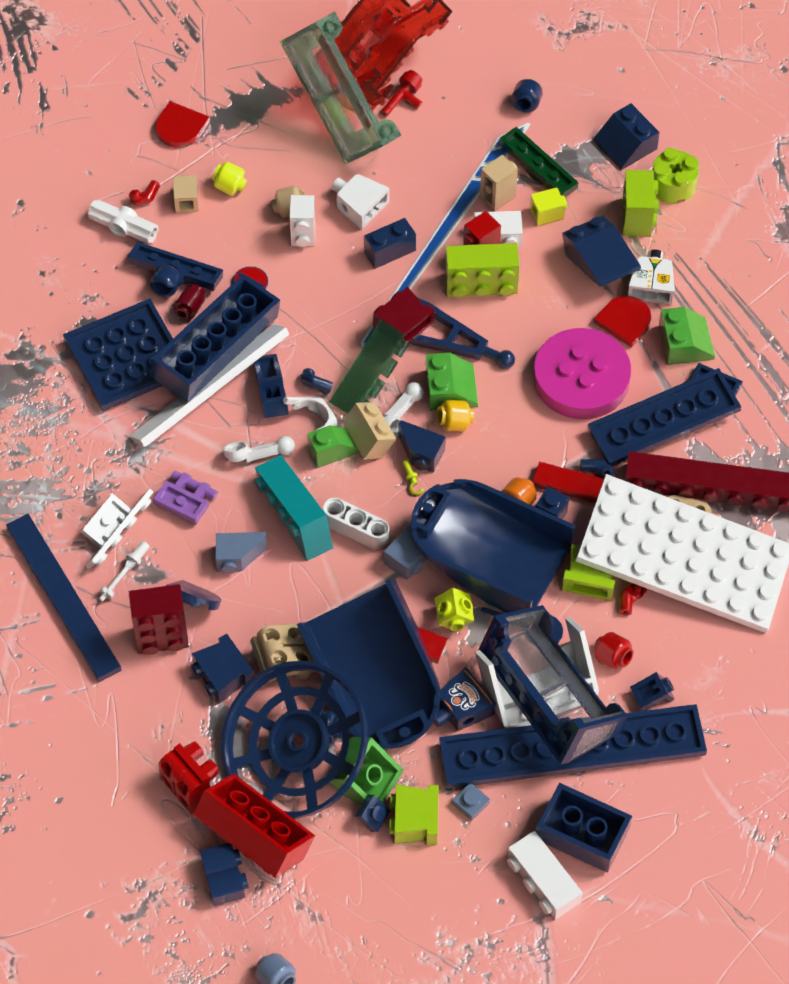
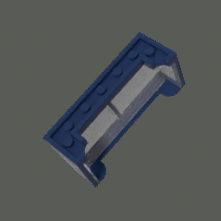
M543 605L495 615L478 650L492 662L497 679L560 765L569 763L620 733L628 715L617 703H610L606 707L551 636L554 620Z

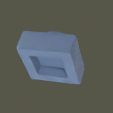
M468 784L453 799V805L471 821L490 804V798L473 784Z

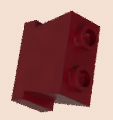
M406 287L401 292H396L384 306L380 305L373 313V327L393 339V345L400 351L434 323L435 310L429 304L424 307L410 288Z

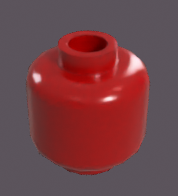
M608 632L604 636H600L594 644L597 661L611 669L618 670L626 667L633 658L634 651L631 642L614 632Z

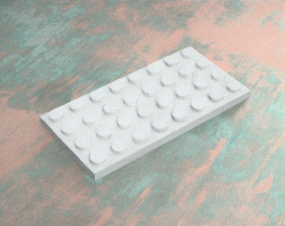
M606 474L576 562L767 633L789 564V543Z

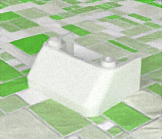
M567 617L565 621L570 641L560 645V647L598 696L599 688L585 631L571 617ZM480 650L475 651L484 688L496 702L495 711L501 723L506 728L531 725L497 679L492 662ZM554 667L528 676L540 694L564 681ZM564 686L544 698L556 716L583 706L568 686Z

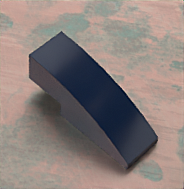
M277 354L264 355L254 362L264 418L289 415L288 405L283 402L286 393Z

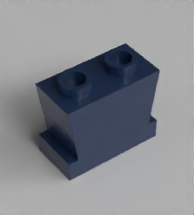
M228 634L219 637V643L192 653L193 664H191V668L197 678H203L207 693L211 698L215 696L219 703L223 702L241 686H245L254 678V671Z

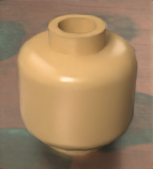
M290 186L277 190L275 199L272 200L274 212H279L282 218H290L291 195H305L303 189L300 190L297 186Z

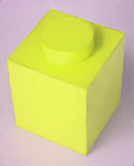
M558 188L531 194L530 210L537 226L564 219L567 202L565 196L560 195Z

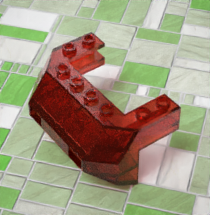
M359 0L309 62L307 79L326 99L359 115L367 110L371 112L378 105L383 106L390 99L389 93L394 86L392 84L386 86L391 80L389 76L403 65L402 59L408 57L414 51L412 46L416 41L425 35L427 37L431 36L437 28L439 30L443 29L448 24L449 20L447 18L453 11L442 0H420L413 5H410L406 0ZM371 30L373 34L366 41V43L362 45L360 41L364 39V36L367 34V32Z

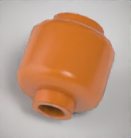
M516 477L511 479L501 491L530 505L537 499L534 484L526 478Z

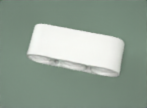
M330 498L324 503L323 511L327 515L330 529L373 550H383L388 546L389 525L385 520L339 498ZM332 512H337V513H339V514H337V515H332V514H330V513H332ZM375 533H381V534H383V535H381V536H375V535H373V534H375Z

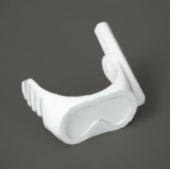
M321 397L283 398L284 404H292L294 410L307 406L309 410L320 415L326 423L321 428L329 425L337 426L335 415Z

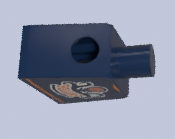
M467 667L463 668L440 690V707L434 724L440 727L450 721L456 730H462L495 714L496 702Z

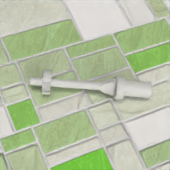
M142 541L133 553L130 552L126 556L125 567L109 587H101L99 590L102 594L99 598L101 602L106 597L111 600L115 595L112 590L126 572L134 566H139L142 562L141 558L150 548L146 542Z

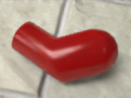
M151 180L145 191L132 190L129 193L131 203L139 206L152 202L161 187L160 183Z
M633 583L623 589L619 613L624 616L631 615L633 603L646 594L647 588Z

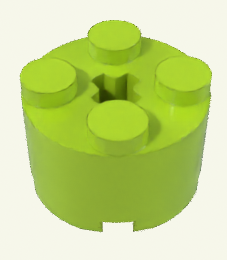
M672 147L665 149L663 153L658 155L654 160L652 168L654 170V180H658V194H656V197L672 204L683 199L685 201L689 200L696 191L699 174L698 159L687 152L676 150Z

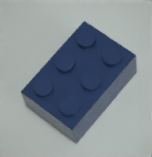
M559 782L536 827V833L546 845L608 873L630 830L632 815Z

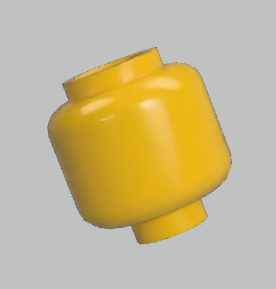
M446 400L437 409V423L441 425L444 431L463 432L468 429L470 423H473L474 411L470 409L469 404L464 400Z

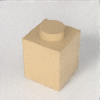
M173 176L176 213L199 211L197 176Z

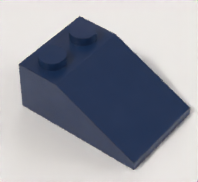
M603 215L595 217L591 221L579 226H574L562 233L566 257L599 287L641 269V265L616 227Z

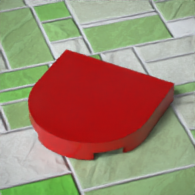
M169 101L157 119V134L164 144L178 148L180 145L193 144L199 139L210 123V117Z
M620 296L611 300L594 318V323L632 348L648 331L651 322V311L647 304L639 298Z

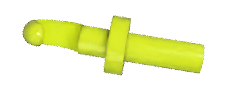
M405 460L403 465L408 474L406 480L408 482L411 481L409 491L413 495H421L424 491L423 488L419 492H415L412 489L414 485L418 484L416 480L418 474L416 472L413 473L409 461Z

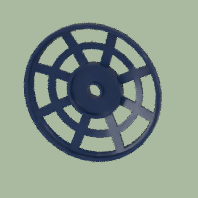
M288 661L274 665L251 679L231 704L224 722L221 739L222 761L226 775L228 777L235 774L239 777L236 768L252 765L257 777L268 787L263 796L271 802L277 793L287 796L306 795V810L284 811L293 819L321 812L338 801L346 793L360 772L368 745L366 713L362 701L353 686L334 670L308 661ZM312 671L323 674L324 678L320 690L311 687L291 688L286 673ZM274 678L277 679L281 692L268 700L259 713L245 706L260 687ZM334 680L341 684L350 694L358 712L346 717L341 706L329 695ZM308 695L316 697L311 711L298 709L294 697ZM284 701L287 712L279 717L276 722L268 719L267 715L271 710ZM325 703L334 710L339 719L338 722L329 726L320 718ZM242 716L253 722L249 735V754L234 758V733L237 721ZM361 722L360 749L356 763L352 765L345 761L350 742L349 728ZM261 727L270 731L268 748L258 751V736ZM342 732V746L338 757L328 751L330 737ZM298 735H303V745L295 748V738ZM273 759L276 765L281 768L274 780L265 773L260 762ZM322 761L332 765L331 771L323 779L315 783L313 769L318 767ZM340 770L349 775L342 787L332 797L318 805L316 791L329 784ZM290 773H303L304 788H287L283 784Z

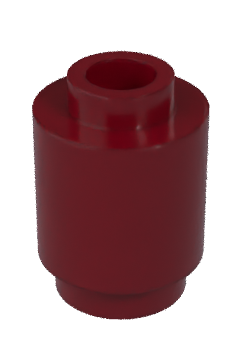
M191 284L183 290L174 304L176 314L180 318L193 319L205 302L206 292L204 289L196 284Z

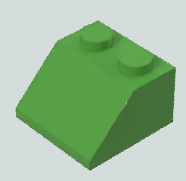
M686 307L661 309L659 330L667 365L715 359L706 317Z
M452 353L426 354L425 371L430 411L437 410L446 400H464L469 404L470 408L478 407L473 364Z
M352 737L349 742L345 761L352 765H355L358 758L361 737ZM368 737L366 755L360 772L343 796L362 805L366 796L371 794L384 803L404 770L372 737ZM340 770L330 783L339 790L349 775Z

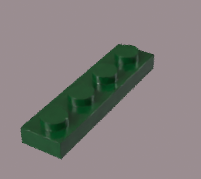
M518 127L513 128L499 138V144L548 189L558 188L560 195L566 197L578 188L579 182Z

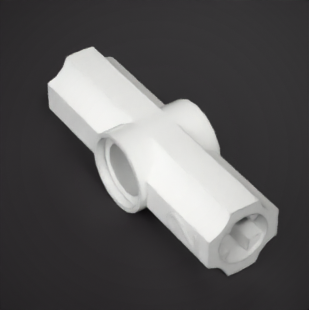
M94 200L90 205L88 218L108 226L115 235L119 237L129 235L147 244L153 243L159 230L158 225L138 217L131 208L122 206L119 209L101 200Z

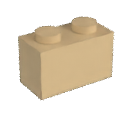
M504 155L481 168L480 198L494 211L516 198L518 169L515 163L509 161Z
M375 402L355 403L342 422L363 459L383 458L396 441V437Z

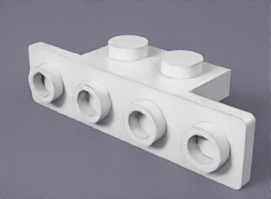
M148 489L131 509L113 493L107 498L80 531L99 548L85 567L90 569L93 565H101L108 556L105 551L109 546L114 548L122 539L120 535L124 528L128 530L137 520L134 515L139 510L143 512L152 500L149 499L153 493L151 489Z

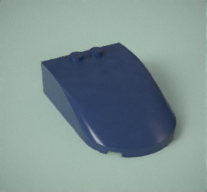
M455 479L451 483L437 484L428 489L416 502L411 517V534L419 552L470 593L505 613L539 605L568 554L571 544H573L575 525L488 485L467 479ZM532 612L514 615V617L528 622Z
M389 579L385 581L386 584L308 622L297 624L314 663L334 670L353 686L362 701L366 713L368 737H372L382 749L403 747L421 738L434 723L441 701L439 681L424 641L396 580ZM334 680L329 695L341 706L346 717L358 712L350 694L341 684ZM361 722L349 728V732L354 737H361Z

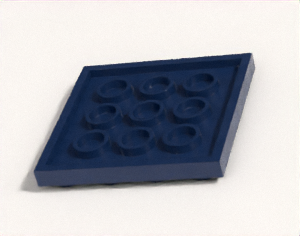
M151 299L63 334L64 341L102 411L163 386L150 376L151 361L173 337Z

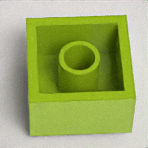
M654 170L625 171L622 195L623 236H651L652 227L657 225V213L659 212V199H656L658 180H654Z

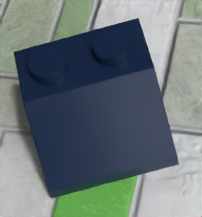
M630 103L612 114L593 141L623 170L657 150L660 132Z

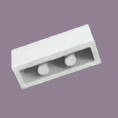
M535 830L508 847L507 863L513 872H519L523 878L525 888L531 894L535 893L539 899L540 907L547 915L550 913L556 920L581 903L583 892Z

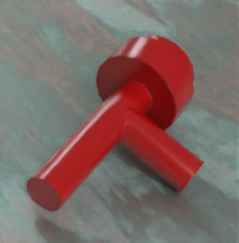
M413 70L405 71L399 78L402 86L382 108L381 113L388 116L402 99L406 100L416 109L422 105L423 102L413 95L422 87L423 79L417 72Z

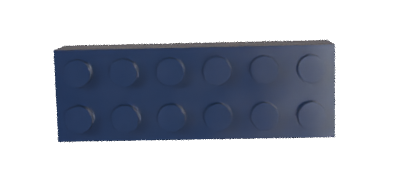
M243 274L152 358L150 376L188 403L278 318L281 300Z

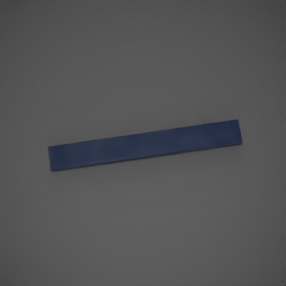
M26 514L6 524L9 533L97 680L101 682L122 671L121 665L30 515Z

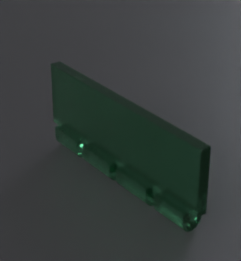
M380 320L329 402L348 414L355 403L370 402L365 399L367 395L376 399L385 384L384 381L379 379V376L382 375L388 379L398 364L391 357L394 354L401 358L410 343L403 339L405 335Z

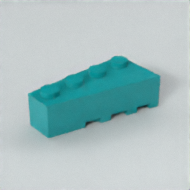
M282 455L256 466L257 478L254 481L260 492L263 491L265 493L268 503L277 512L305 559L309 561L333 549L327 515Z

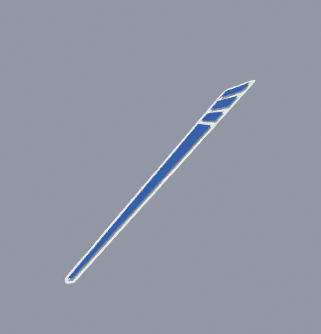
M526 123L518 128L525 133L530 123ZM503 135L496 139L393 295L398 291L401 292L406 287H409L410 290L476 201L480 195L481 168L501 155H504L506 158L510 153L499 144V138ZM373 325L361 341V347H369L380 333Z

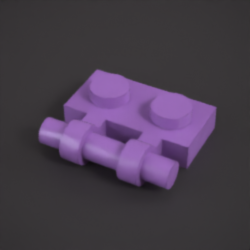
M175 470L171 475V479L176 481V483L173 484L166 480L153 498L154 504L197 525L209 507V501L203 498L208 497L215 500L218 491L212 489L211 485L206 482L200 483L192 479L191 475L185 472L182 474ZM188 487L194 490L195 493L193 494L185 489Z

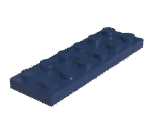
M717 368L588 423V430L605 461L612 467L628 460L629 451L647 452L740 412L741 405L721 370Z

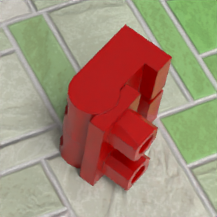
M196 741L185 747L179 743L174 747V750L165 754L159 761L160 779L177 796V799L191 815L195 812L204 790L211 787L210 781L219 773L218 766L211 759L201 766L198 765L196 761L204 753Z

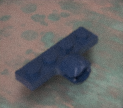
M140 242L135 244L128 255L129 264L154 272L150 278V287L160 297L166 298L174 295L182 283L196 284L202 288L214 291L223 278V269Z

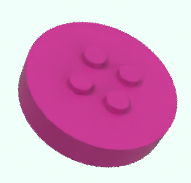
M573 328L561 331L550 337L537 353L534 365L535 389L541 400L550 409L563 416L574 419H593L604 416L616 409L628 393L631 378L629 356L617 340L604 332L589 328Z

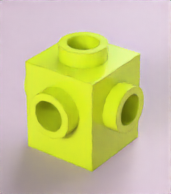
M451 588L434 598L438 625L446 627L451 631H459L474 621L470 594Z

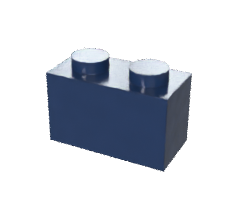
M402 218L364 235V253L375 269L416 251V233L406 218Z

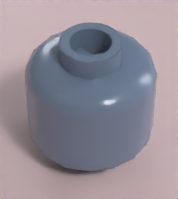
M273 953L262 957L258 961L255 976L260 984H295L296 968L281 954Z

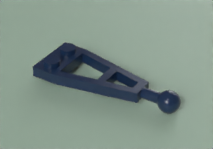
M418 298L424 307L429 304L435 310L434 318L452 330L445 341L418 335L409 344L480 360L482 355L496 360L498 366L502 369H509L515 364V355L511 351L503 350L499 352L487 347V339L433 304ZM460 334L477 345V347L473 348L457 344L455 341Z

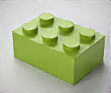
M518 244L446 246L445 276L447 297L518 294L520 267Z

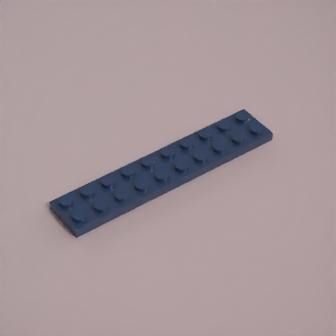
M697 704L626 713L628 718L618 735L569 763L561 765L532 725L439 737L447 789L466 787L468 784L481 785L705 756L707 748ZM592 717L582 719L584 723L594 721ZM599 727L586 730L573 754L605 737V734Z

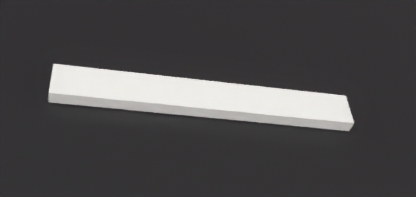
M276 324L271 325L257 336L188 403L180 397L133 432L129 436L132 442L144 447L149 445L289 335L287 328Z

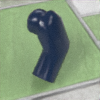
M305 368L300 375V380L304 385L330 393L333 382L315 376L313 369Z
M604 459L580 460V471H593L598 477L603 479L606 474L614 477V469Z

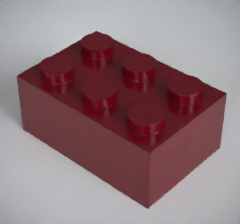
M180 584L129 591L131 616L138 654L152 655L158 651H179L189 647Z

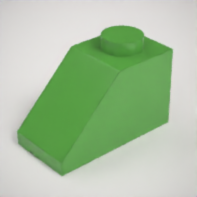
M329 425L307 433L308 450L317 468L360 453L346 428Z

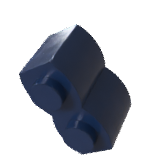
M230 843L200 850L214 906L246 898L244 889H248L249 886L246 874L239 873L238 865H242L239 850H233Z

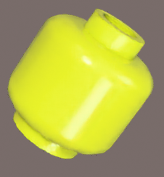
M225 162L223 165L219 163L211 179L214 181L216 189L231 196L237 191L242 192L247 182L244 179V169L230 162Z

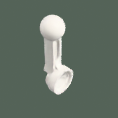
M412 382L408 384L405 388V393L384 413L387 415L384 419L395 437L399 435L401 416L414 402L419 401L424 395V389L419 383Z
M282 436L276 442L249 448L246 442L237 441L227 444L223 449L225 457L230 462H239L246 459L248 463L277 454L290 455L295 449V442L289 436Z

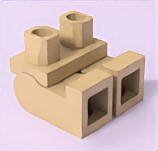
M297 624L264 627L257 632V636H253L250 640L253 648L250 654L252 660L258 663L259 673L277 664L288 661H303L305 656L308 662H314ZM297 635L300 636V640L295 639ZM293 671L286 673L287 677L296 675L297 679H307L312 671ZM276 678L268 681L267 683H273L276 680Z

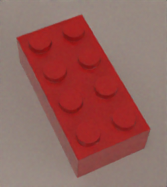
M235 774L204 790L193 814L205 826L215 831L224 841L233 845L245 857L251 859L274 878L304 860L316 836Z

